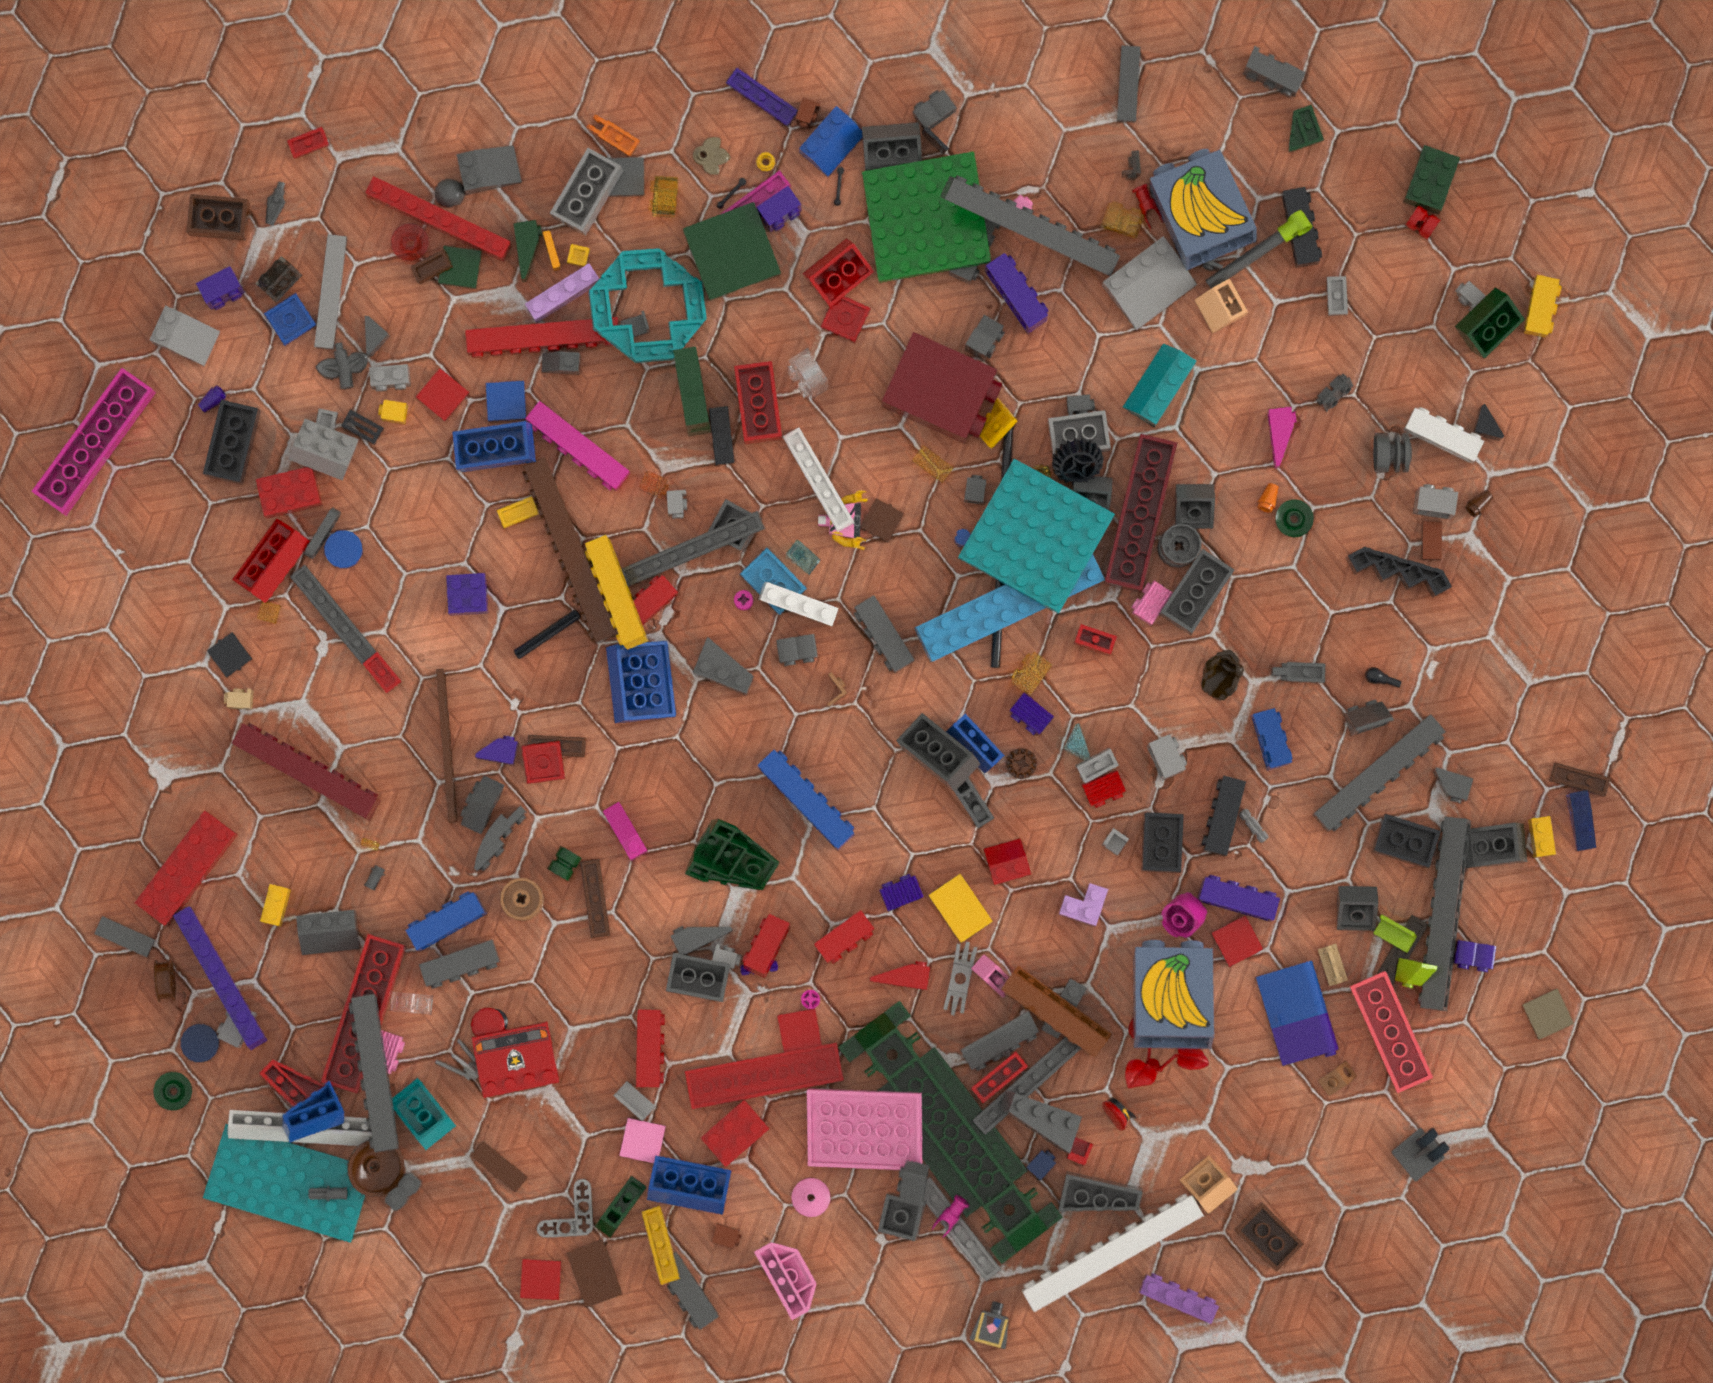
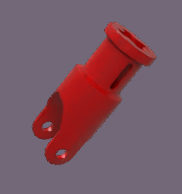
M1146 183L1133 189L1132 193L1136 194L1140 203L1138 206L1148 227L1151 229L1147 218L1148 211L1154 209L1162 223L1163 219L1154 198L1150 196L1147 189L1148 184Z

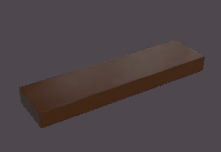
M600 859L580 862L591 938L610 936Z

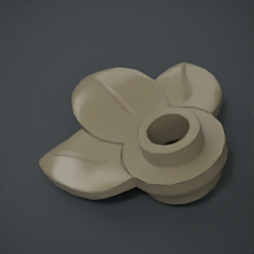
M718 137L706 139L702 146L697 147L693 151L694 161L702 165L705 172L712 175H718V165H722L730 159L729 153L720 148L721 139ZM700 152L705 153L706 157L702 158Z

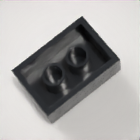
M1144 813L1141 871L1181 873L1184 814Z
M1384 814L1372 852L1428 869L1430 868L1441 831Z

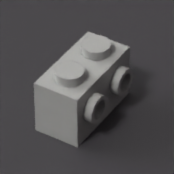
M408 364L369 367L370 385L376 391H387V388L404 390L406 387L411 386Z

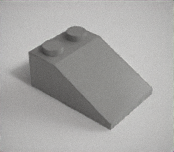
M165 306L150 337V341L161 348L205 366L220 331Z

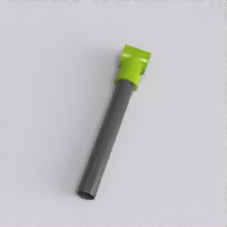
M1302 210L1293 213L1288 218V222L1277 228V232L1206 279L1207 284L1210 288H1213L1230 279L1282 242H1288L1296 235L1301 236L1307 233L1312 228V224Z

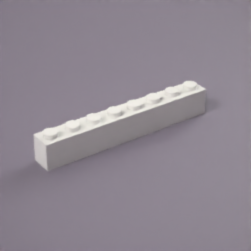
M230 1110L228 1138L289 1142L282 1127V1115L284 1113ZM344 1117V1123L293 1142L358 1146L369 1140V1137H372L371 1129L368 1130L366 1118Z

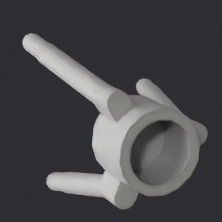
M457 1039L459 1045L474 1063L470 1061L467 1064L455 1054L451 1055L452 1058L465 1067V1072L439 1060H435V1063L464 1076L468 1080L471 1078L475 1081L479 1076L476 1059L460 1039Z

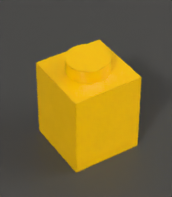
M384 400L383 404L379 406L378 415L381 416L382 421L405 425L408 405L407 403Z

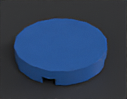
M347 530L337 531L326 540L324 546L325 556L335 567L341 569L350 568L359 562L363 553V546L359 537L353 532Z

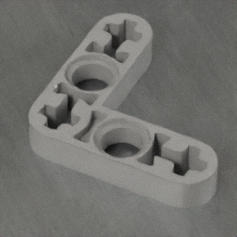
M580 1179L574 1184L575 1218L541 1221L537 1226V1232L541 1237L583 1236L592 1232V1189L588 1180ZM581 1182L588 1186V1189L584 1191V1195H589V1199L582 1198L577 1200V1195L581 1196V1190H577V1186H580ZM582 1201L587 1202L589 1205V1210L585 1213L578 1210V1205ZM590 1214V1219L586 1218V1224H590V1228L583 1232V1229H579V1225L583 1221L582 1218L578 1219V1215L585 1216ZM553 1222H557L556 1230L558 1234H554V1230L548 1231V1234H544V1231L540 1230L544 1223H547L548 1227H553ZM567 1222L570 1224L571 1229L568 1233L560 1231L561 1223Z

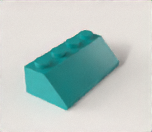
M1163 343L1122 408L1155 428L1197 360L1181 350Z

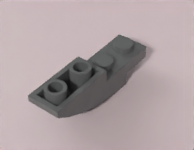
M520 806L508 819L501 814L489 828L476 856L474 869L477 872L480 870L485 871L491 865L489 861L494 856L497 858L504 852L505 849L503 847L505 844L500 839L502 837L506 839L513 832L511 828L516 823L520 825L526 819L525 814L527 811Z

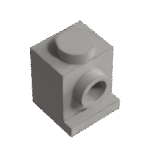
M1470 281L1466 284L1461 283L1455 290L1459 297V302L1464 306L1468 305L1470 307L1469 312L1486 296Z
M686 490L667 491L668 515L672 516V519L684 518V510H687V499H683V496H687Z
M716 944L712 961L728 963L732 969L735 968V965L739 966L742 955L734 953L735 949L724 946V949H720L721 945Z

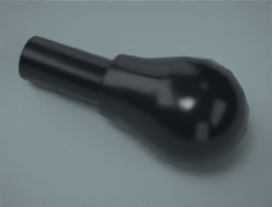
M1370 667L1365 672V678L1371 684H1389L1398 688L1401 686V680L1389 677L1377 667Z

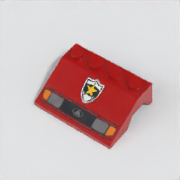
M547 1021L472 1037L483 1098L560 1082Z

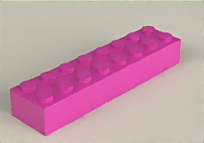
M121 368L31 492L67 516L156 392Z

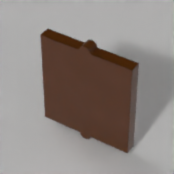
M876 498L860 528L871 533L873 537H878L888 543L904 513L893 508L892 504L888 505Z

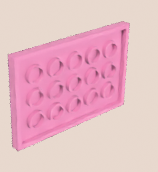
M807 1089L808 1166L900 1170L901 1166L905 1167L907 1160L922 1164V1093Z

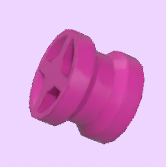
M746 590L737 592L734 596L735 606L743 611L750 609L753 605L751 593Z
M807 990L801 996V1003L807 1009H814L820 1003V996L814 990Z

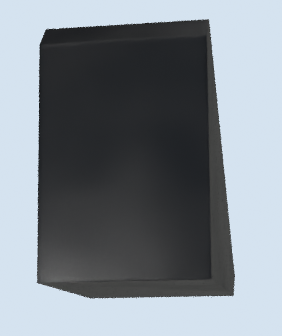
M1483 404L1479 408L1473 433L1500 441L1505 436L1486 404Z

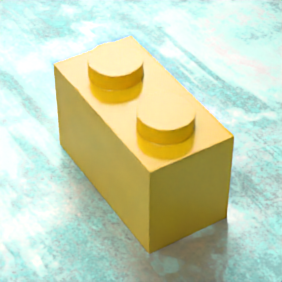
M1551 817L1529 819L1528 824L1533 857L1555 855Z
M269 884L260 922L282 927L291 889Z

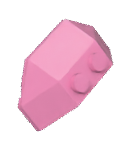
M771 1242L756 1250L755 1254L790 1318L794 1320L808 1312L817 1283L798 1249Z

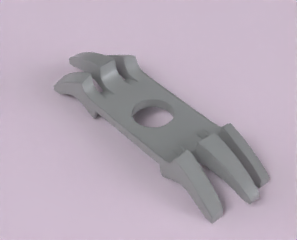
M966 942L961 960L958 959L961 944L957 943L953 969L943 1008L947 1010L950 996H953L951 1015L953 1016L955 1015L959 997L962 998L960 1013L964 1014L972 972L971 968L973 967L977 947H974L970 962L967 961L970 942ZM963 973L966 976L965 983L957 984L955 982V975Z

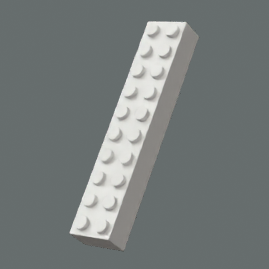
M1185 1193L1175 1198L1176 1203L1172 1205L1167 1203L1159 1207L1158 1210L1160 1212L1155 1215L1149 1213L1141 1218L1142 1222L1139 1224L1133 1222L1124 1227L1125 1232L1121 1234L1115 1232L1108 1236L1109 1241L1105 1243L1100 1241L1092 1245V1250L1088 1253L1082 1251L1074 1256L1075 1260L1069 1263L1066 1260L1057 1265L1058 1270L1054 1272L1049 1270L1041 1274L1040 1277L1042 1279L1036 1282L1031 1280L1023 1285L1024 1289L1021 1291L1032 1310L1035 1312L1203 1217L1204 1215L1193 1196H1187Z

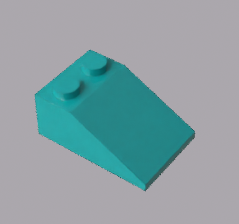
M419 1078L415 1079L392 1098L394 1111L425 1150L456 1127Z

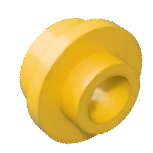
M768 152L761 153L756 160L757 167L765 172L772 170L775 166L774 156ZM764 159L769 160V164L763 165L762 161Z

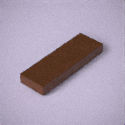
M528 735V744L560 740L562 756L585 757L586 738Z
M1554 763L1549 781L1605 797L1610 778Z
M484 1141L481 1142L471 1155L473 1159L514 1192H517L528 1178Z

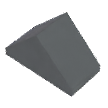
M365 316L366 354L368 357H372L389 339L390 335L373 319Z

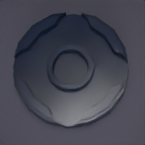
M205 1024L190 1026L181 1038L183 1054L194 1062L211 1060L219 1049L217 1032Z

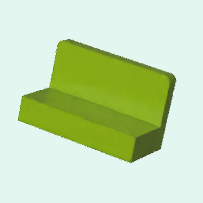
M1381 914L1379 917L1381 921L1373 934L1408 953L1417 938L1416 934Z

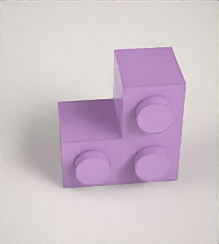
M1089 883L1083 901L1065 895L1058 915L1095 927L1108 889Z

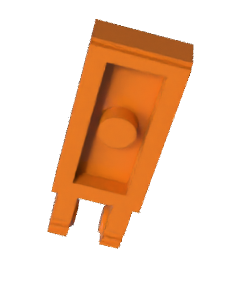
M595 114L593 116L594 121L604 127L600 131L593 125L588 124L586 128L601 140L631 157L640 140L609 120L606 121Z

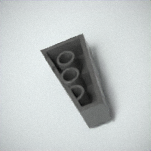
M1006 1090L1000 1107L1002 1111L1027 1126V1128L1040 1135L1059 1150L1067 1153L1071 1152L1082 1116Z
M1066 1171L1058 1212L1139 1210L1143 1190L1136 1186Z

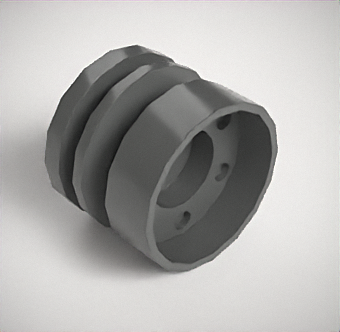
M1375 433L1373 442L1375 473H1388L1390 464H1393L1395 473L1399 472L1400 464L1402 472L1408 473L1412 460V446L1409 434L1402 433L1400 441L1399 433H1395L1393 441H1390L1388 433Z
M1177 524L1161 535L1157 551L1163 563L1170 567L1180 568L1187 566L1198 556L1201 551L1202 542L1200 535L1193 527L1186 524ZM1177 544H1180V549L1176 551L1174 548Z

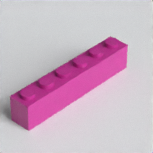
M539 401L525 418L527 422L532 424L534 432L537 430L543 434L542 438L549 444L554 442L558 446L556 449L566 456L568 453L573 457L571 461L577 466L581 467L583 465L588 469L587 473L594 479L600 478L603 481L602 485L609 491L611 489L617 491L630 475L628 469Z

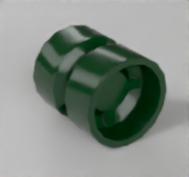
M560 846L555 854L557 859L552 860L547 869L569 881L574 873L572 868L577 867L582 858Z

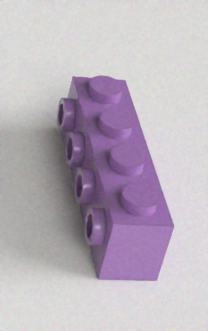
M1151 1273V1276L1145 1275L1139 1293L1212 1324L1219 1307L1215 1304L1216 1300L1207 1296L1204 1299L1197 1297L1198 1292L1188 1288L1187 1291L1179 1289V1284L1169 1281L1167 1284L1161 1281V1276Z

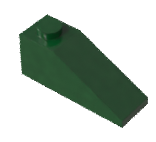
M536 220L513 223L522 282H527L540 243L539 237L543 236L541 225H537Z
M631 1176L595 1227L611 1238L647 1187Z

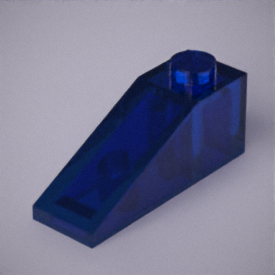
M1588 790L1567 794L1566 799L1577 851L1596 848L1593 814Z

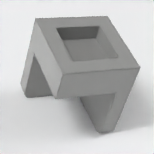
M1113 828L1102 846L1118 856L1129 838Z

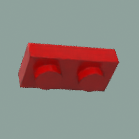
M323 127L287 140L294 159L330 146Z
M378 652L363 663L387 694L402 682Z

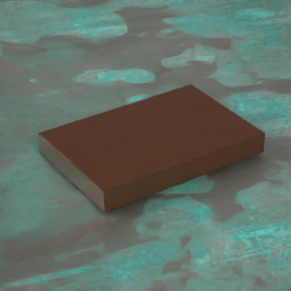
M604 1240L567 1252L585 1307L622 1295Z

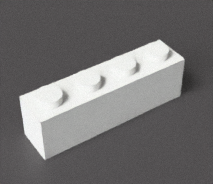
M1422 407L1413 410L1403 431L1471 464L1474 463L1484 443L1481 440V436L1473 432L1469 434L1463 431L1464 428L1457 424L1452 426L1446 423L1447 420L1441 416L1434 417L1429 414L1428 410Z
M764 582L758 598L761 601L830 626L833 625L839 609L768 582Z

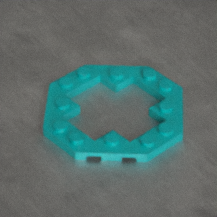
M660 248L622 251L588 292L593 330L635 363L674 360L673 350L683 349L707 319L702 282L689 274L678 262L669 258ZM661 269L663 287L682 286L687 320L669 321L670 340L634 343L632 324L613 326L608 291L627 289L625 271Z

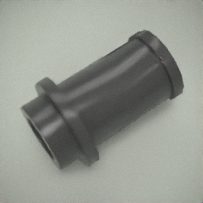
M377 865L374 868L371 867L372 871L364 886L374 891L382 875L385 876V869Z

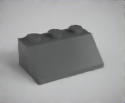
M919 122L862 127L865 171L922 161Z
M356 910L296 916L302 955L360 949Z
M673 953L666 992L723 1002L730 964Z

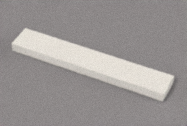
M798 427L782 436L837 532L852 525L854 521L800 428Z

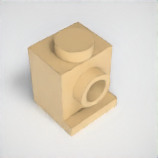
M233 689V692H225L224 704H227L229 709L252 710L253 690L247 689V693H244V689Z

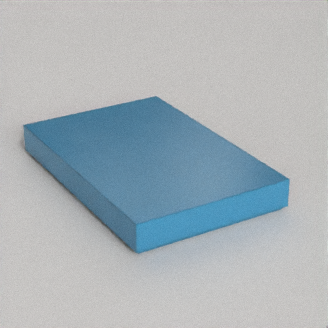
M768 548L740 573V576L759 595L764 582L798 594H802L807 590ZM769 604L779 615L786 610Z

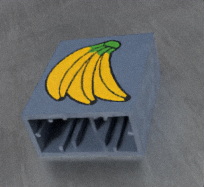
M1209 149L1198 150L1188 157V163L1176 168L1173 163L1164 164L1155 169L1153 172L1154 177L1150 178V193L1158 206L1186 271L1255 243L1257 239L1256 225L1221 150L1210 153Z
M1147 940L1142 942V947H1135L1133 957L1134 1048H1212L1214 1039L1213 948H1204L1202 942L1194 940L1182 942L1180 948H1167L1165 943L1160 940Z

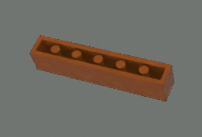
M1019 966L1016 967L1001 988L1006 996L1018 1001L1024 1009L1033 1012L1039 1020L1051 1025L1054 1031L1062 1033L1071 1043L1080 1046L1088 1055L1096 1057L1112 1035L1108 1030Z

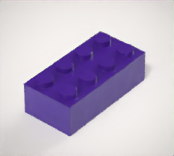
M1003 253L986 265L985 273L1024 330L1029 334L1047 322V312L1049 311L1043 302L1039 303L1037 300L1038 295L1032 286L1028 287L1026 284L1027 279L1023 272L1017 271L1016 263L1011 255L1007 256Z
M1214 875L1203 878L1197 897L1200 902L1265 921H1274L1280 898L1276 897V893L1270 891L1260 893L1257 892L1258 888L1248 885L1245 888L1239 887L1238 882L1231 880L1225 883L1220 881V877Z

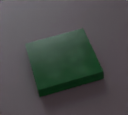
M444 246L443 249L446 250L453 268L439 274L438 284L476 289L482 251Z

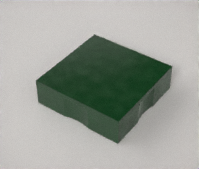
M754 202L683 228L684 236L697 265L709 301L781 275Z
M696 346L673 350L688 436L711 433Z

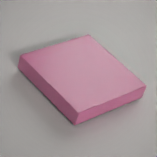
M628 1118L620 1156L654 1163L655 1156L660 1155L666 1126Z

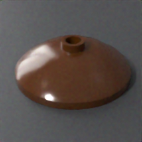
M369 1140L358 1145L349 1157L347 1164L349 1181L357 1191L364 1195L372 1197L385 1195L396 1188L402 1179L405 1167L404 1159L399 1149L374 1152V1149L370 1148ZM375 1162V1166L370 1168V1163Z

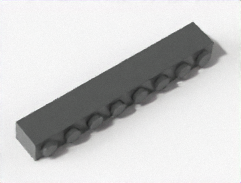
M1430 714L1312 815L1327 832L1331 829L1333 832L1342 825L1340 821L1345 817L1350 819L1356 814L1357 811L1355 809L1360 804L1364 807L1371 801L1370 796L1374 792L1378 795L1386 788L1384 784L1387 781L1393 782L1400 776L1399 771L1405 768L1407 770L1415 763L1414 758L1418 755L1423 757L1430 751L1428 746L1432 743L1437 745L1444 739L1442 735L1446 731Z
M375 994L351 998L352 1002L349 1003L350 1014H354L355 1022H352L353 1033H357L358 1041H355L356 1053H360V1060L357 1062L359 1072L363 1073V1079L360 1080L362 1091L366 1093V1099H363L364 1109L368 1110L369 1118H366L368 1130L371 1129L372 1137H369L370 1148L374 1149L376 1153L400 1149L377 997Z

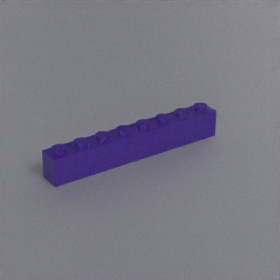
M188 906L173 915L247 1047L253 1050L268 1041L194 910Z

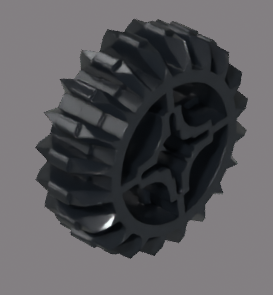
M1083 437L1080 440L1074 438V441L1071 442L1067 439L1066 444L1061 443L1060 448H1056L1052 456V467L1059 480H1063L1065 484L1070 481L1073 485L1075 482H1088L1090 478L1095 479V475H1099L1100 469H1103L1104 458L1096 442L1092 443L1090 439L1085 441Z

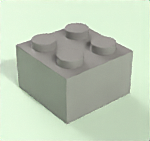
M1424 484L1415 493L1413 514L1451 519L1455 516L1458 492H1454V489L1449 487H1443L1441 490L1435 489L1434 485Z
M1170 734L1147 745V749L1162 781L1184 772L1187 765L1183 754L1179 755L1177 751L1179 745L1176 738L1171 737Z

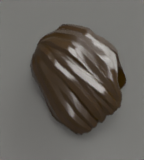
M1232 650L1218 652L1205 663L1203 669L1202 690L1216 700L1224 701L1228 696H1231L1237 690L1239 680L1243 675L1244 668L1240 664V659Z

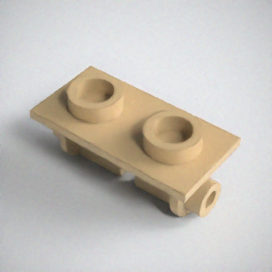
M1334 944L1318 949L1329 986L1348 981L1337 945Z

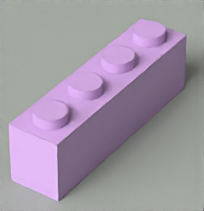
M587 264L525 303V306L537 324L589 291L599 280V277L591 265Z

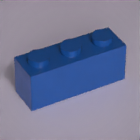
M966 714L946 731L974 754L980 763L978 767L984 774L1005 756Z

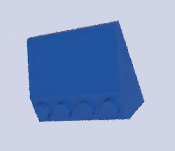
M645 642L628 650L624 645L620 646V644L606 647L615 723L676 717L668 642Z

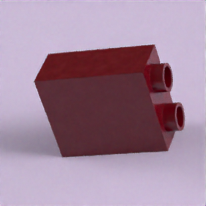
M913 332L882 399L881 407L965 444L969 435L977 439L979 438L987 421V417L979 414L984 401L992 404L995 403L1003 383L995 380L997 369Z

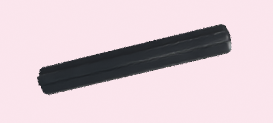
M577 610L571 611L516 648L514 654L518 659H521L581 618Z

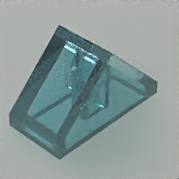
M798 539L785 554L788 560L808 575L820 562V559Z
M1080 723L1074 726L1063 750L1085 761L1090 758V754Z

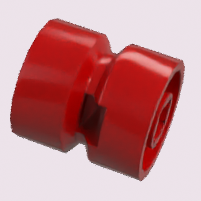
M1418 205L1405 226L1412 231L1418 230V235L1428 240L1441 219L1434 214L1428 215V210Z

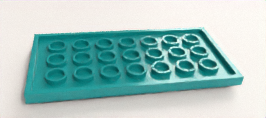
M225 1124L203 1198L351 1243L366 1195L357 1191L350 1183L347 1174L348 1160L289 1142L228 1138V1124ZM327 1186H330V1188L347 1187L348 1196L347 1200L330 1199V1201H327V1199H309L308 1191L309 1188H327Z

